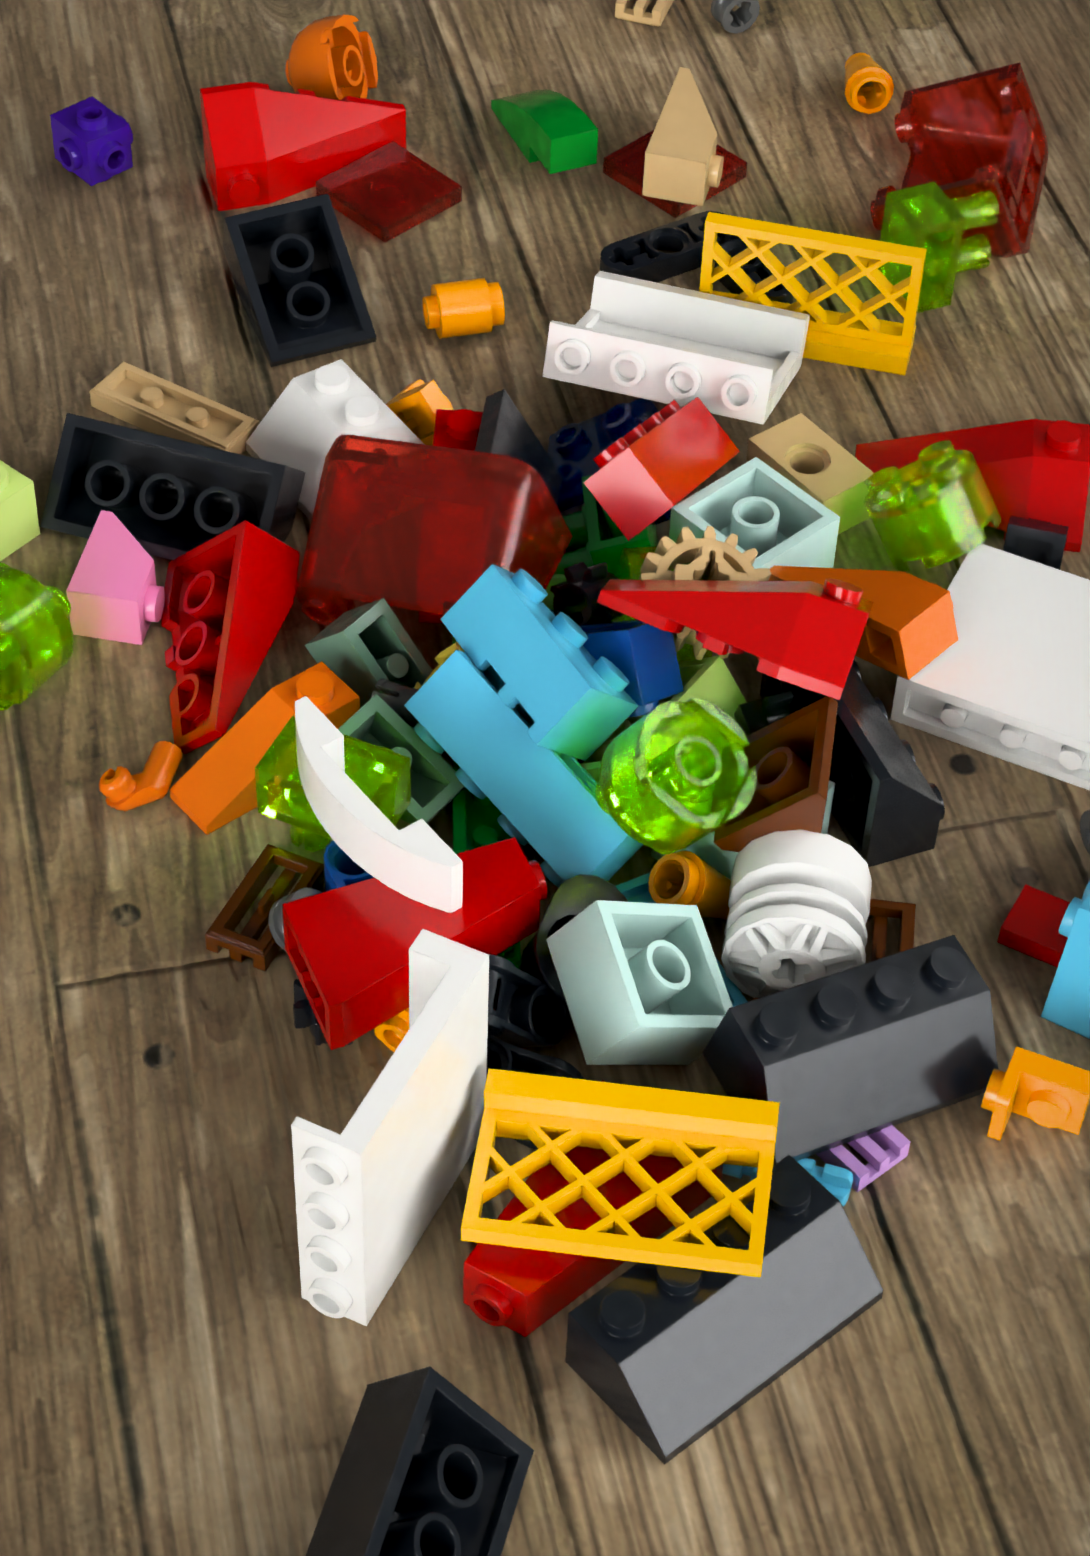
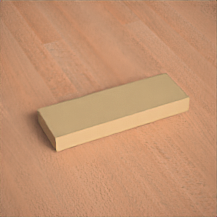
M124 361L90 390L92 407L143 430L240 455L246 450V441L260 424V421Z

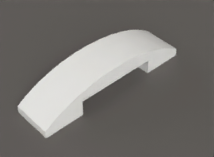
M307 696L296 700L295 726L297 764L300 780L306 798L325 831L356 864L389 888L424 905L448 913H453L462 908L463 861L423 819L398 830L345 773L344 735Z

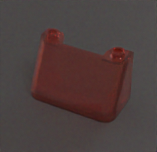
M1020 62L905 91L901 111L895 115V129L900 142L907 143L911 154L900 195L893 186L879 188L875 200L871 202L870 211L875 228L878 231L883 230L889 239L1001 258L1028 253L1048 162V143L1044 126Z
M340 435L335 439L325 457L296 596L302 605L301 608L304 614L322 625H330L344 612L354 609L356 606L354 600L371 603L384 598L388 605L392 607L445 615L491 564L514 574L521 568L535 578L546 590L573 536L542 477L534 468L517 458L500 454L357 435Z

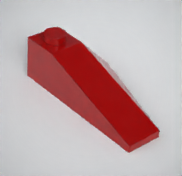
M244 82L200 89L206 178L218 211L270 204L406 153V109L403 104L351 96L335 100L316 97L314 91L297 89L296 94L270 90L268 84L258 82Z
M1029 419L856 444L855 458L876 474L873 494L875 498L914 511L929 506L953 514V524L971 529L975 522L1005 531L1004 541L1010 516L1051 522V524L1067 526L1069 528L1064 551L1080 552L1090 478L1089 424L1073 423L1066 420Z
M246 520L168 562L164 587L165 602L161 623L162 627L169 630L172 635L173 645L165 651L166 667L176 672L177 683L169 695L174 744L181 749L183 754H187L226 734L289 613L297 593L300 552Z
M826 578L824 585L812 581L610 579L601 589L597 600L599 604L663 631L681 633L685 626L696 630L695 638L703 643L702 647L719 655L750 653L757 656L759 660L757 671L839 701L873 602L861 598L863 594L861 588L833 578Z

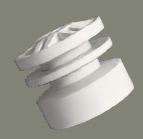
M807 830L774 831L752 840L737 854L731 875L728 900L729 914L725 925V940L721 960L727 977L743 993L753 998H762L865 964V947L868 937L865 925L870 912L872 879L868 864L852 846L831 835Z

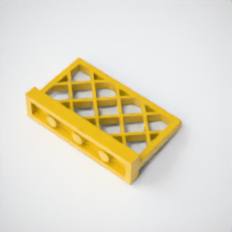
M708 212L705 220L699 292L810 314L803 358L905 376L914 343L915 323L927 249ZM717 233L739 236L748 248L731 257L717 242ZM778 243L793 245L803 257L785 267L769 249ZM832 253L846 254L857 266L839 276L823 258ZM755 257H758L772 272L771 276L757 284L740 267ZM888 262L912 266L911 276L895 285H892L878 268ZM810 266L827 283L811 293L794 277ZM728 274L744 292L738 295L713 290V283ZM866 275L881 293L863 303L848 285ZM782 283L797 301L792 304L771 301L765 293ZM908 292L906 300L902 295ZM836 293L851 310L846 313L824 310L819 302ZM890 302L904 317V322L899 323L877 319L872 312Z
M488 1068L484 1089V1111L461 1224V1241L761 1277L780 1102ZM496 1137L529 1140L538 1150L510 1166L494 1149ZM579 1146L603 1149L611 1159L583 1175L565 1154ZM649 1155L676 1158L684 1168L657 1184L638 1162ZM551 1163L570 1184L541 1201L523 1179ZM722 1164L758 1168L757 1177L733 1193L719 1180L712 1170ZM491 1168L496 1175L488 1180ZM624 1171L643 1194L616 1210L596 1188ZM697 1180L717 1203L690 1219L673 1201L671 1196ZM507 1189H510L528 1209L511 1221L481 1218L483 1204ZM583 1198L602 1218L586 1230L565 1228L554 1214L578 1199ZM754 1200L752 1214L745 1205ZM656 1206L677 1228L661 1239L640 1237L628 1223ZM730 1215L750 1236L749 1249L743 1250L716 1246L703 1232Z

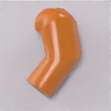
M159 741L154 744L141 772L131 775L130 771L125 767L118 766L116 771L110 768L101 776L99 781V790L106 796V804L116 810L125 812L162 799L171 786L182 761L183 753L177 745L168 741Z

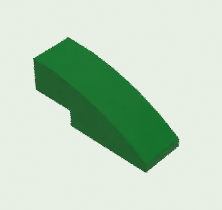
M545 89L491 100V109L529 163L541 161L549 174L597 164L598 128L567 97L558 92Z

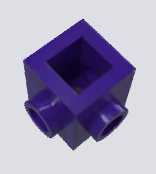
M93 96L50 115L55 159L67 171L75 173L90 186L107 181L112 176L133 167L131 150L133 133L129 123Z

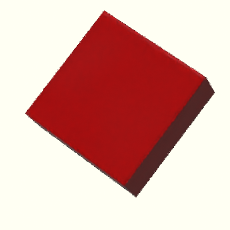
M1025 884L1000 928L997 942L1058 968L1068 939L1059 934V927L1070 902Z

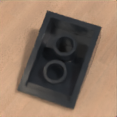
M329 194L224 218L223 249L237 293L271 367L376 342V334Z

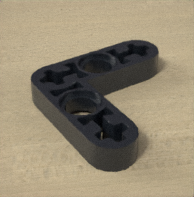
M717 211L697 213L611 243L601 251L600 271L657 283L700 268L708 212L724 213ZM717 233V242L731 257L748 248L739 236ZM671 249V250H675V251H678V252H676V253H663V252H659V251H656V250ZM758 257L747 262L751 265L740 266L755 284L772 275V272ZM728 274L719 279L732 294L739 295L744 292ZM782 283L765 293L771 301L793 303L794 296Z

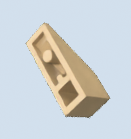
M679 68L645 151L642 196L703 206L710 186L718 188L720 184L724 157L716 155L717 131L689 68Z

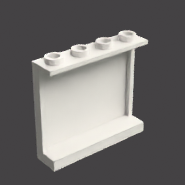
M599 271L594 278L591 306L587 313L575 325L554 320L550 322L542 377L665 404L676 400L680 407H684L696 397H699L712 414L763 425L801 368L810 314Z
M975 541L947 589L950 591L953 602L958 640L909 680L897 676L890 719L1090 791V580Z
M425 929L420 931L409 948V1030L341 1135L298 1116L291 1124L301 1297L309 1301L316 1310L332 1318L346 1317L364 1326H367L475 1150L484 1111V1089L487 1079L489 955Z

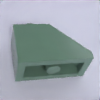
M384 598L344 612L305 644V647L317 664L322 661L360 697V708L371 699L373 691L382 693L381 690L376 689V683L381 678L414 688L417 681L423 685L432 672V669Z
M377 694L338 728L344 735L345 773L380 810L409 824L423 819L428 824L465 789L456 777V771L436 751L431 749Z

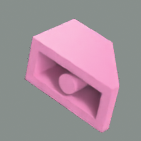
M101 510L66 590L72 635L142 645L151 622H159L165 602L164 587L156 585L153 558L113 512Z

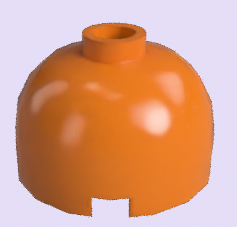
M337 15L313 21L297 34L285 67L287 81L292 86L295 94L297 89L314 91L316 97L341 100L345 96L366 99L368 89L377 88V58L372 39L367 31L358 32L353 24L359 21L355 16Z

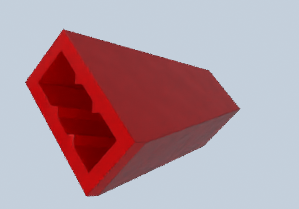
M515 837L456 854L463 861L462 908L453 913L435 909L410 899L389 888L376 878L282 904L285 950L330 1050L344 1047L409 1008V948L422 929L495 956L537 931L540 918V901L547 898L546 880L536 860L528 862Z
M579 1146L565 1154L583 1175L611 1159L603 1149ZM649 1155L638 1162L657 1184L684 1168L676 1158ZM551 1163L531 1174L525 1181L541 1201L570 1184ZM723 1164L712 1170L720 1181L722 1179ZM624 1171L596 1188L616 1210L643 1194ZM697 1180L671 1196L673 1201L687 1215L711 1197L710 1193ZM514 1195L497 1220L511 1221L528 1209ZM583 1198L578 1199L554 1214L565 1228L586 1230L602 1219ZM656 1206L628 1223L640 1237L656 1239L673 1226ZM478 1243L464 1261L463 1303L470 1306L471 1310L484 1322L497 1327L504 1325L526 1337L625 1261Z

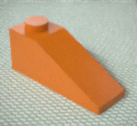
M773 566L770 568L771 576L768 581H812L824 585L826 578H833L861 588L863 590L861 598L873 602L855 656L907 680L912 678L958 640L950 591L904 571Z
M322 661L271 688L169 789L170 798L206 835L301 783L297 764L296 700L307 696L337 729L360 709V697Z

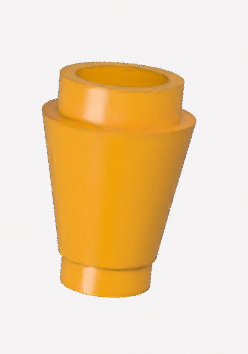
M855 53L848 58L845 64L846 100L858 112L872 114L881 111L887 106L893 95V80L889 73L878 65L871 56L866 53Z
M679 851L664 855L655 863L650 872L648 888L652 899L656 903L697 905L701 917L724 920L728 918V900L731 883L728 877L690 851Z

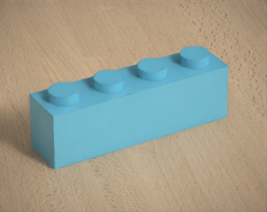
M455 650L404 705L418 721L414 727L415 732L431 749L440 754L446 751L460 768L455 774L466 789L480 799H484L487 796L502 814L497 818V821L511 838L515 837L517 842L523 846L530 843L544 859L540 867L545 876L555 886L559 887L565 880L579 874L594 875L609 881L649 838L574 757L535 745L526 733L534 724L533 720L518 704L513 710L508 708L497 695L502 686L487 670L484 672L479 670L465 652Z

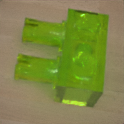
M930 182L887 193L880 241L927 249L917 313L951 305L956 274L989 266L990 261L988 258L991 257V247L987 238L983 234H976L962 239L963 230L994 225L997 222L998 218L995 215L999 214V205L994 193L990 190L958 199H950L935 182ZM888 262L878 269L892 285H895L911 276L912 266ZM908 292L902 295L906 300Z
M292 716L255 767L257 808L260 814L290 824V841L295 846L300 847L304 836L305 850L317 851L324 848L330 842V839H333L317 819L306 798L297 764L295 717ZM343 734L345 773L395 826L411 803L410 757L398 754L389 748L376 746Z

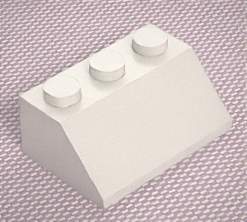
M342 359L293 378L246 441V451L253 458L306 472L297 507L335 548L426 509L432 451Z

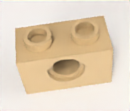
M802 413L748 438L746 462L755 457L759 458L840 516L838 534L870 518L876 474Z

